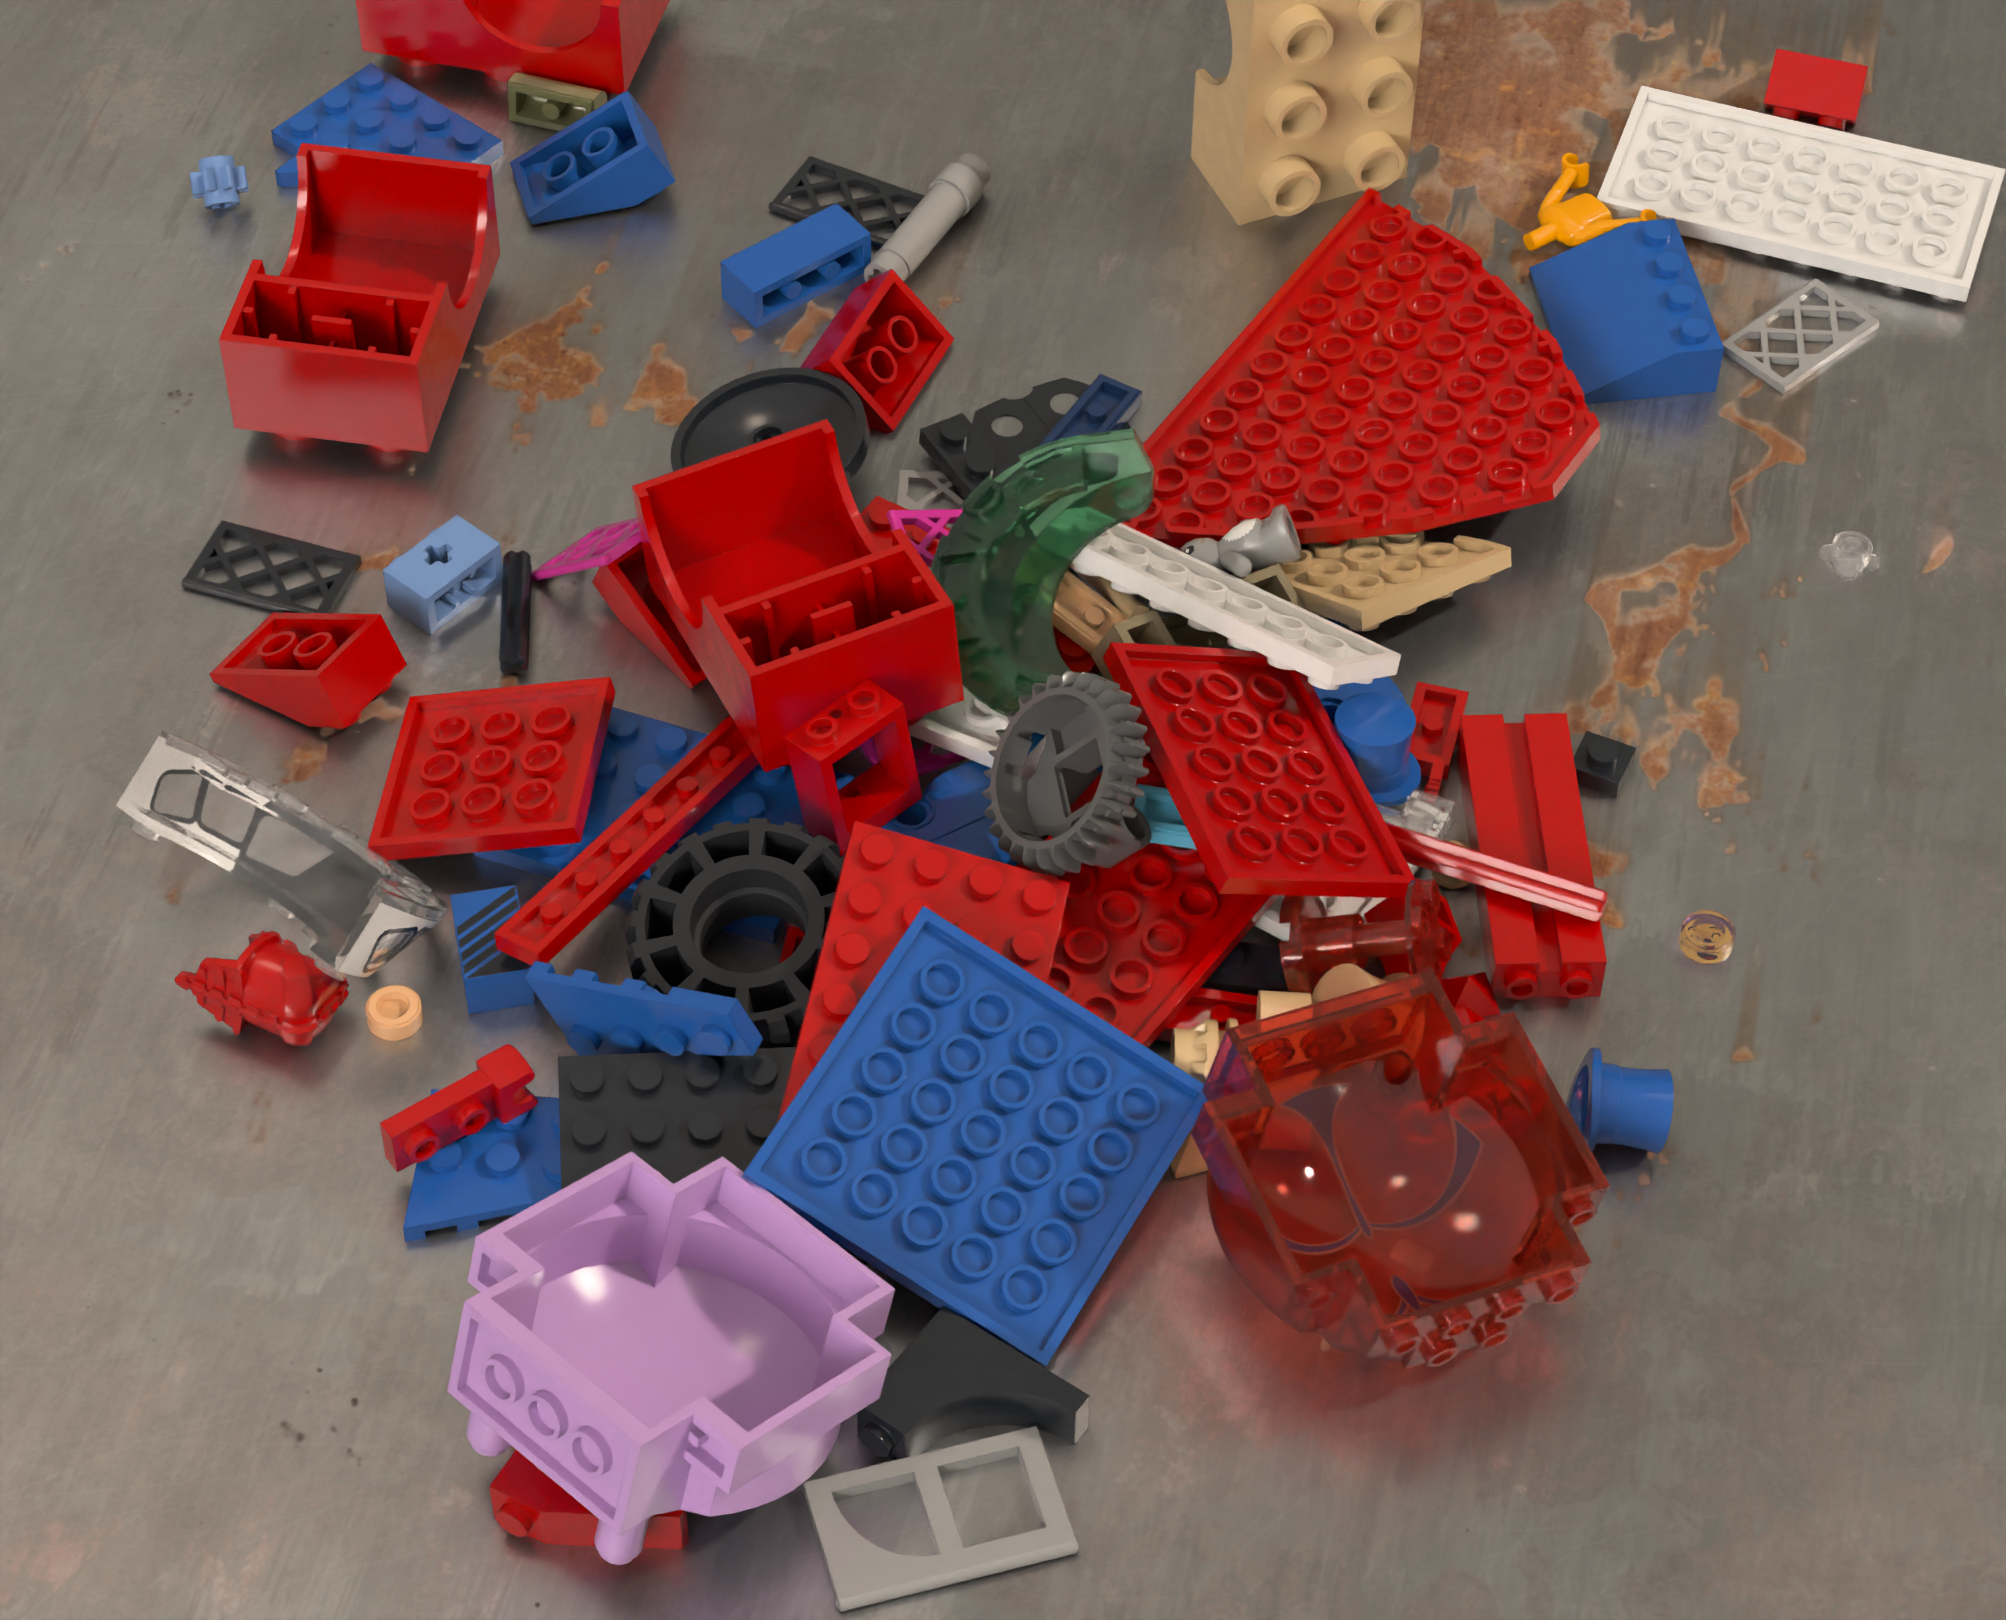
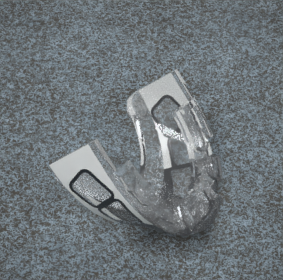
M163 730L116 804L118 808L134 819L130 827L141 836L155 843H159L162 837H165L203 856L269 896L266 905L276 913L292 921L298 917L306 924L302 932L313 939L308 947L318 956L314 965L340 981H344L347 974L357 977L371 976L437 925L448 911L446 903L431 894L432 889L396 860H388L375 851L370 850L367 847L368 841L342 824L336 825L327 821L323 816L309 810L311 805L274 783L272 786L260 778L246 772L247 770L239 764Z

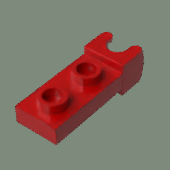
M506 1044L476 1060V1071L380 1122L385 1157L396 1172L414 1163L426 1161L439 1149L465 1135L477 1133L487 1123L497 1117L505 1124L537 1105V1098L525 1086L534 1079L535 1074L528 1062L514 1046Z

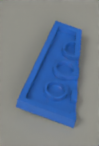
M535 961L525 975V979L565 1035L567 1043L579 1056L659 1052L679 1056L684 1051H690L699 1056H753L763 1040V1037L737 998L672 987L669 994L666 995L648 986L646 981L625 978L621 986L599 982L597 972L575 969L571 977L554 974L555 970L552 964Z

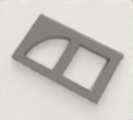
M1037 1426L803 1482L804 1496L836 1598L835 1605L839 1608L840 1612L1078 1553L1079 1542L1075 1538ZM1019 1456L1043 1528L963 1547L940 1475ZM914 1482L937 1554L923 1556L904 1555L873 1544L860 1535L846 1521L835 1501Z

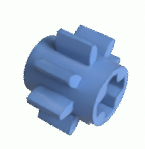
M230 155L202 158L198 160L199 172L189 173L193 199L203 198L205 209L215 210L240 205L239 193L249 192L245 166L235 167L234 158Z

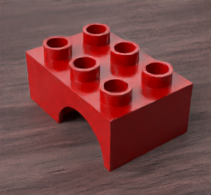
M356 0L362 51L397 56L403 63L415 67H427L438 63L484 71L487 76L497 81L508 82L515 72L602 90L606 92V95L611 93L620 95L628 90L670 0Z
M301 143L296 155L298 167L296 219L285 265L279 276L266 275L263 260H252L219 338L234 428L275 433L288 440L318 438L365 444L384 452H402L405 450L428 452L500 256L491 165Z
M827 419L632 486L648 581L765 773L785 765H791L784 738L786 735L867 679L904 704L908 727L920 721L927 713L964 700L954 604L902 528L891 531L892 547L881 550L876 544L859 513L850 491L838 451L835 430ZM835 715V716H832V717H833V718H838V717H840V715Z

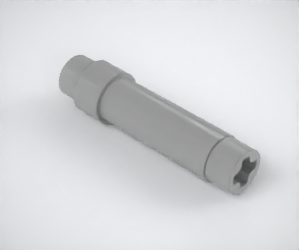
M964 153L955 163L947 164L931 182L928 193L864 269L866 282L890 269H893L904 282L908 280L959 218L964 217L981 198L983 187L991 176L990 169L982 158L972 153Z

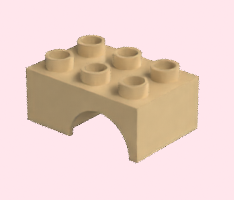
M1226 0L1232 34L1230 71L1228 76L1214 79L1205 68L1196 70L1191 158L1238 226L1274 215L1293 216L1304 211L1310 205L1359 191L1365 192L1368 188L1380 191L1391 185L1394 181L1407 178L1425 0Z

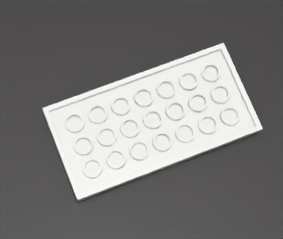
M1641 85L1597 199L1608 208L1612 219L1640 217V213L1644 209H1652L1656 212V220L1674 218L1680 235L1743 249L1756 254L1777 257L1802 265L1836 271L1849 276L1870 279L1895 287L1929 293L1942 298L1966 302L2006 169Z

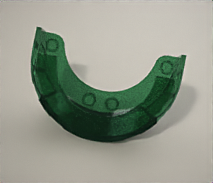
M1134 428L1062 438L1019 455L1020 462L1011 466L994 479L989 475L970 493L960 505L963 511L952 526L948 536L942 535L933 558L931 572L954 604L962 685L976 699L1006 716L1005 713L1007 711L1018 712L1020 709L1018 697L1020 695L1032 696V686L1034 683L1046 684L1047 678L1051 674L1062 676L1066 671H1071L1062 659L1056 645L1053 629V611L1060 583L1074 559L1091 541L1103 532L1128 519L1141 515L1149 508L1153 501L1154 466ZM1140 738L1141 744L1145 745L1143 739Z

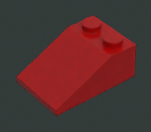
M642 541L610 564L600 566L592 583L619 621L689 689L707 680V676L648 581Z
M271 613L209 675L214 683L308 727L343 729L358 721L361 717V711L376 696L381 695L391 687L392 680L407 666V663L381 614Z

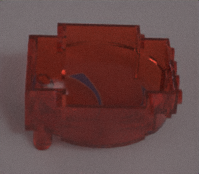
M1428 970L1226 1029L1202 1088L1208 1102L1203 1103L1191 1135L1208 1167L1207 1197L1209 1212L1221 1248L1233 1270L1248 1290L1282 1321L1299 1332L1319 1331L1332 1348L1363 1356L1366 1359L1400 1361L1404 1370L1426 1363L1428 1367H1437L1452 1360L1460 1351L1478 1346L1480 1350H1488L1505 1342L1511 1336V1330L1519 1315L1528 1306L1546 1301L1548 1305H1557L1570 1299L1579 1291V1284L1592 1262L1573 1228L1589 1222L1597 1215V1208L1608 1191L1610 1184L1514 1011L1463 1026L1434 971Z

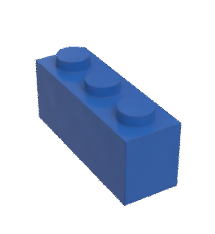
M836 203L720 261L722 298L754 328H758L863 274L864 269L871 262V233Z

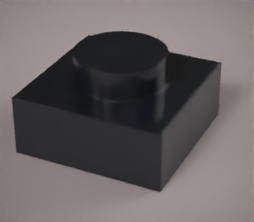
M1586 731L1574 755L1578 785L1617 797L1634 763L1637 748Z

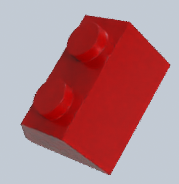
M1776 48L1764 107L1773 110L1772 116L1799 121L1800 115L1817 118V126L1844 131L1846 124L1856 126L1868 80V66Z

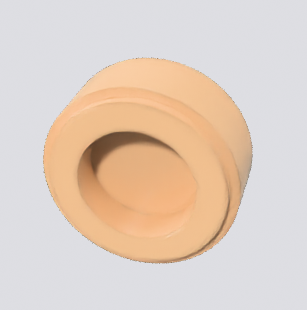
M402 985L382 987L375 991L366 1002L365 1011L368 1027L380 1039L388 1041L403 1040L415 1034L422 1025L423 1011L420 997L409 987Z

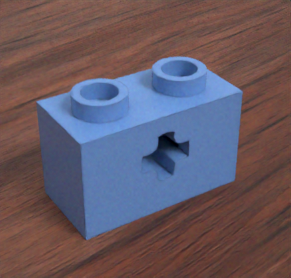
M454 516L440 528L432 530L425 539L405 554L396 557L383 569L388 606L432 635L502 581L503 564L500 543L460 516Z

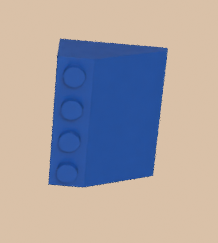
M1674 218L1626 223L1529 268L1528 276L1546 328L1557 340L1563 351V361L1568 370H1572L1584 392L1586 405L1716 391L1724 347Z

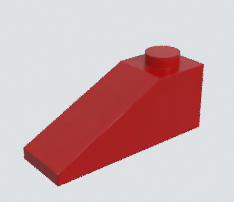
M515 1450L489 1486L494 1519L512 1535L518 1537L528 1535L544 1544L595 1546L594 1537L599 1519L520 1452ZM676 1510L651 1516L643 1548L683 1549L689 1541L686 1511Z

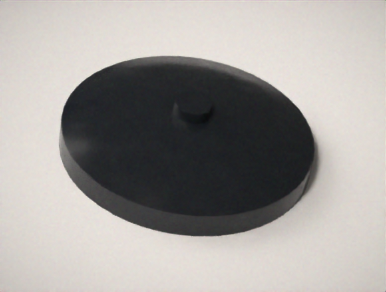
M808 368L769 369L735 379L714 390L696 404L685 416L675 433L671 447V465L674 472L827 419L835 430L840 459L847 482L849 483L857 474L867 456L870 445V427L859 396L841 379L831 374Z

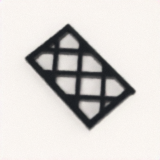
M809 156L775 199L770 202L769 210L802 221L836 204L820 206L815 196L816 194L840 190L844 201L837 202V204L846 212H850L851 216L867 231L871 232L893 227L896 231L911 212L897 214L892 203L901 201L916 207L925 195ZM815 171L834 179L810 184L808 177ZM858 186L877 194L853 199L849 188ZM806 197L811 208L802 210L787 203L792 199ZM883 205L888 215L887 217L863 221L859 210ZM871 234V246L880 249L888 240Z
M221 520L191 569L182 579L181 585L188 589L280 613H332L362 561L359 555ZM227 537L251 542V545L226 553L222 548ZM278 549L298 554L300 557L273 565L267 552ZM258 555L265 569L237 577L231 564ZM328 562L344 567L340 573L322 578L316 564ZM222 567L229 581L218 584L201 578L205 572ZM307 568L313 582L286 590L280 576ZM271 580L277 594L264 596L245 591L244 588ZM319 592L323 598L318 609L293 603L295 600Z

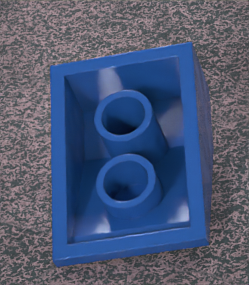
M628 90L510 162L527 217L532 224L637 206L646 199L658 195L666 187L676 182L655 125Z

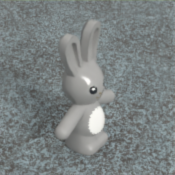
M1281 504L1274 507L1271 515L1263 520L1254 518L1241 521L1219 542L1211 538H1196L1187 542L1179 551L1228 574L1246 577L1254 570H1262L1278 563L1282 568L1283 563L1298 560L1300 558L1301 545L1289 511L1285 505ZM1132 594L1148 607L1149 611L1154 609L1149 606V599L1138 594Z

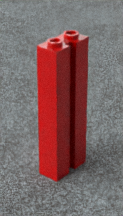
M1567 713L1524 714L1523 723H1504L1503 714L1461 715L1456 755L1469 847L1486 854L1595 887ZM1474 884L1487 978L1495 998L1524 1000L1542 997H1567L1578 999L1601 996L1607 959L1600 920L1594 922Z

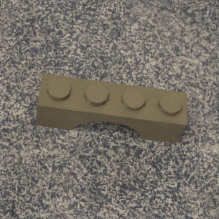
M1279 563L1251 573L1246 577L1239 578L1296 606L1304 608L1303 603ZM1154 609L1114 624L1090 655L1103 677L1114 682L1103 660V656L1111 642L1237 648L1227 643L1228 637L1217 632H1207L1191 627L1188 624V618L1180 614L1160 618L1158 612Z

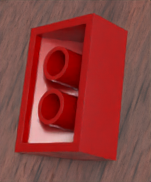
M890 269L854 288L800 368L822 371L847 383L859 396L870 429L889 434L895 430L954 341V338L897 273Z

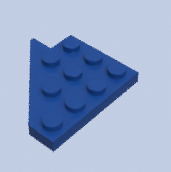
M369 63L271 130L273 145L293 157L275 170L277 185L282 188L298 187L296 155L301 143L490 165L504 155L503 141L373 63Z

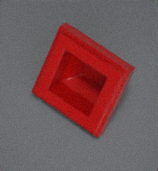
M1485 971L1442 978L1441 998L1445 1009L1466 1006L1487 1021L1500 1019L1501 1013L1491 991Z

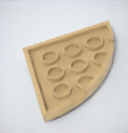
M1420 531L1416 533L1348 539L1346 542L1337 545L1325 542L1309 543L1308 546L1301 547L1300 558L1296 561L1283 563L1282 570L1303 603V609L1311 611L1322 618H1330L1348 625L1349 629L1354 631H1370L1379 627L1380 622L1397 615L1411 614L1422 604L1434 599L1448 598L1457 589L1471 583L1485 582L1491 578L1492 574L1511 567V547L1460 535L1454 538V544L1425 541L1424 532Z

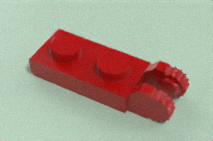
M1417 682L1410 706L1416 717V726L1409 751L1416 757L1421 775L1430 776L1428 783L1425 785L1422 800L1424 804L1436 809L1443 779H1448L1457 745L1460 716L1465 715L1469 692Z

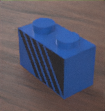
M516 885L450 895L469 1015L535 1004L534 990L525 979V975L531 968V965L497 950L494 933L522 908L519 906Z

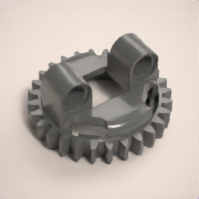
M1066 671L1062 676L1051 674L1047 678L1046 684H1033L1032 696L1020 695L1018 697L1020 706L1018 712L1007 711L1005 713L1009 724L1005 730L995 731L1001 739L996 750L988 751L994 757L992 768L983 771L984 775L991 779L990 787L985 789L982 795L992 802L984 811V815L994 821L989 828L990 834L999 838V849L1006 851L1010 855L1011 860L1040 873L1063 876L1065 870L1079 873L1081 863L1091 866L1099 865L1110 869L1150 843L1151 829L1143 813L1136 806L1132 805L1133 800H1131L1132 797L1139 798L1144 796V791L1135 786L1137 778L1149 774V769L1143 767V757L1150 752V747L1142 745L1140 738L1147 732V726L1135 722L1142 711L1140 708L1129 704L1132 695L1119 690L1120 684L1092 673ZM1033 732L1045 735V748L1040 756L1034 775L1029 780L1017 777L1018 768H1023L1027 753L1032 745V741L1029 739ZM1102 765L1101 779L1093 800L1071 814L1062 768L1065 767L1080 773L1089 774ZM1049 836L1053 837V839L1046 840Z

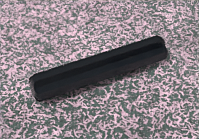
M524 550L518 553L509 551L503 557L499 661L500 670L507 675L512 673L521 675L528 669L532 565L530 554Z

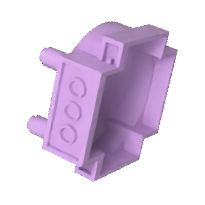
M631 1151L479 1234L475 1238L467 1282L480 1293L464 1301L447 1392L470 1410L466 1435L472 1448L477 1453L490 1457L498 1456L510 1446H513L599 1519L594 1543L600 1556L611 1564L622 1565L629 1563L642 1552L649 1519L653 1515L676 1510H684L708 1517L732 1514L759 1507L793 1491L809 1479L823 1464L837 1439L841 1423L878 1400L881 1395L891 1353L874 1339L884 1333L895 1289L769 1191L743 1178L744 1172L723 1156L673 1184Z

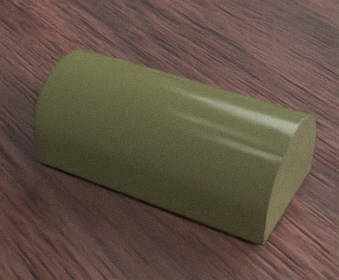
M515 72L508 80L509 120L559 132L608 102L606 92L520 72Z

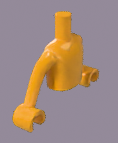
M1566 153L1561 161V175L1540 205L1538 220L1541 226L1526 233L1523 236V241L1530 251H1535L1555 240L1569 247H1576L1626 223L1656 220V212L1652 209H1644L1640 213V217L1612 220L1608 208L1591 194L1583 193L1561 202L1569 188L1584 187L1589 181L1590 165L1586 162L1578 164V156L1576 154Z

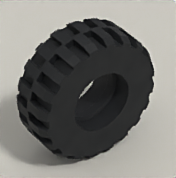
M749 818V823L732 825L731 821L715 824L712 826L713 830L699 836L695 832L678 842L679 848L669 855L666 852L650 867V880H642L633 894L631 900L634 910L626 916L625 937L628 945L626 955L632 978L646 981L648 986L666 995L669 994L672 987L737 998L763 1037L758 1048L796 1047L844 856L840 857L839 846L827 837L817 835L814 838L808 835L806 827L790 822H785L784 826L771 824L770 819ZM750 916L781 918L794 924L805 933L801 944L790 957L764 971L753 973L732 972L715 966L703 957L708 943L722 928L736 920Z

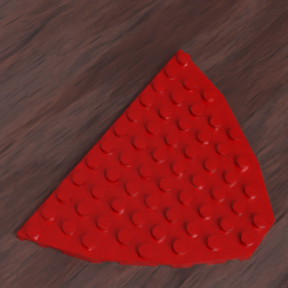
M1368 188L1142 444L1154 467L1113 477L1086 509H1092L1164 544L1177 548H1182L1187 542L1196 538H1211L1219 542L1241 521L1254 518L1263 520L1271 515L1274 507L1281 504L1285 505L1289 511L1300 544L1325 542L1337 545L1346 542L1348 539L1416 533L1554 500L1601 440L1600 423L1595 413H1590L1585 403L1584 392L1573 371L1568 370L1564 363L1563 351L1557 340L1547 329L1541 331L1534 323V315L1498 276L1490 275L1482 266V258L1472 247L1433 224L1424 226L1411 219L1410 210L1400 204L1392 208L1382 202L1380 192Z

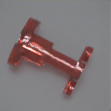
M1412 879L1410 881L1405 896L1404 920L1366 924L1359 913L1328 916L1324 903L1319 896L1285 895L1280 908L1279 924L1290 923L1289 941H1280L1279 945L1282 968L1289 991L1311 993L1312 996L1319 980L1335 966L1353 964L1364 969L1367 965L1368 957L1408 953L1413 976L1421 990L1433 991L1434 989H1439L1442 984L1440 963L1451 960L1452 945L1448 929L1439 928L1437 912L1440 909V892L1436 880Z

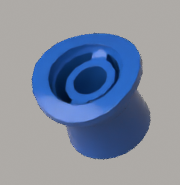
M1367 692L1353 695L1337 707L1335 712L1336 731L1377 808L1397 806L1408 802L1414 797L1421 783L1420 766L1416 757L1409 751L1416 726V717L1413 710L1401 699L1384 693Z
M1590 1048L1575 1074L1566 1102L1564 1116L1565 1135L1572 1151L1580 1155H1589L1593 1152L1597 1143L1619 1144L1657 1154L1661 1152L1668 1137L1673 1112L1674 1088L1669 1069H1637L1602 1062L1601 1049Z

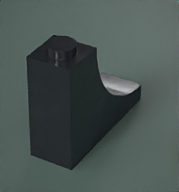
M943 1306L887 1369L880 1398L857 1412V1434L871 1452L880 1457L889 1456L894 1460L918 1455L936 1442L955 1433L995 1425L1028 1428L1037 1426L1038 1430L1058 1436L1075 1445L1088 1429L1090 1395Z

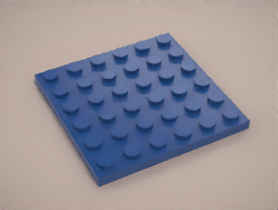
M923 906L742 1177L769 1191L828 1238L939 1309L945 1306L1045 1368L1215 1091Z

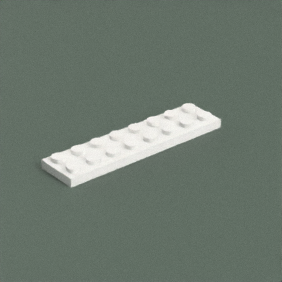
M1092 509L1055 513L1031 540L1033 544L1050 557L1063 558L1074 563L1073 569L1075 571L1090 576H1101L1111 581V587L1116 591L1126 594H1138L1150 600V607L1162 612L1178 613L1188 618V624L1195 629L1217 632L1228 637L1227 643L1232 647L1246 651H1257L1267 656V662L1276 668L1296 670L1308 676V682L1315 687L1337 690L1341 684L1353 682L1370 684L1375 678L1397 675L1401 654ZM1020 526L1017 535L1018 537H1020L1023 533V530Z

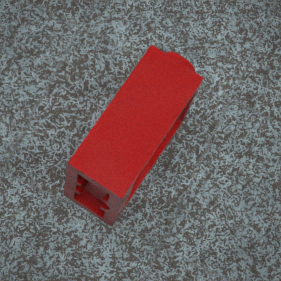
M869 679L784 737L805 827L812 836L823 835L837 844L840 856L846 851L854 821L881 828L923 798L904 704ZM840 715L838 718H833L832 716ZM873 736L878 763L838 790L832 764Z

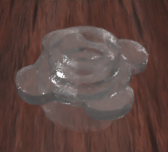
M1844 531L1837 534L1833 538L1832 544H1824L1819 552L1820 559L1829 562L1833 566L1835 575L1845 581L1854 580L1862 572L1878 570L1881 562L1878 555L1872 554L1873 544L1866 535L1856 531Z

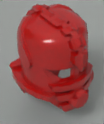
M261 931L259 934H251L248 937L249 946L237 960L206 957L200 963L197 973L182 971L174 979L175 983L186 991L190 989L192 994L196 996L197 1003L212 1013L216 1021H223L233 1028L234 1034H240L245 1026L251 1023L281 1037L283 1043L292 1046L311 1045L312 1040L325 1030L333 1019L339 1005L341 1006L349 995L347 991L349 983L343 972L338 974L336 967L301 954L293 941L283 940L280 933L275 931Z

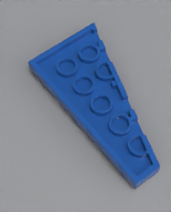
M431 1089V1094H430V1095L436 1093V1092L439 1091V1090H438V1089ZM535 1096L538 1103L531 1110L505 1124L497 1117L487 1123L477 1133L465 1135L439 1149L426 1161L416 1163L403 1226L405 1242L426 1238L425 1231L455 1225L457 1232L479 1228L478 1221L506 1215L514 1216L516 1213L518 1214L560 1191L559 1098Z

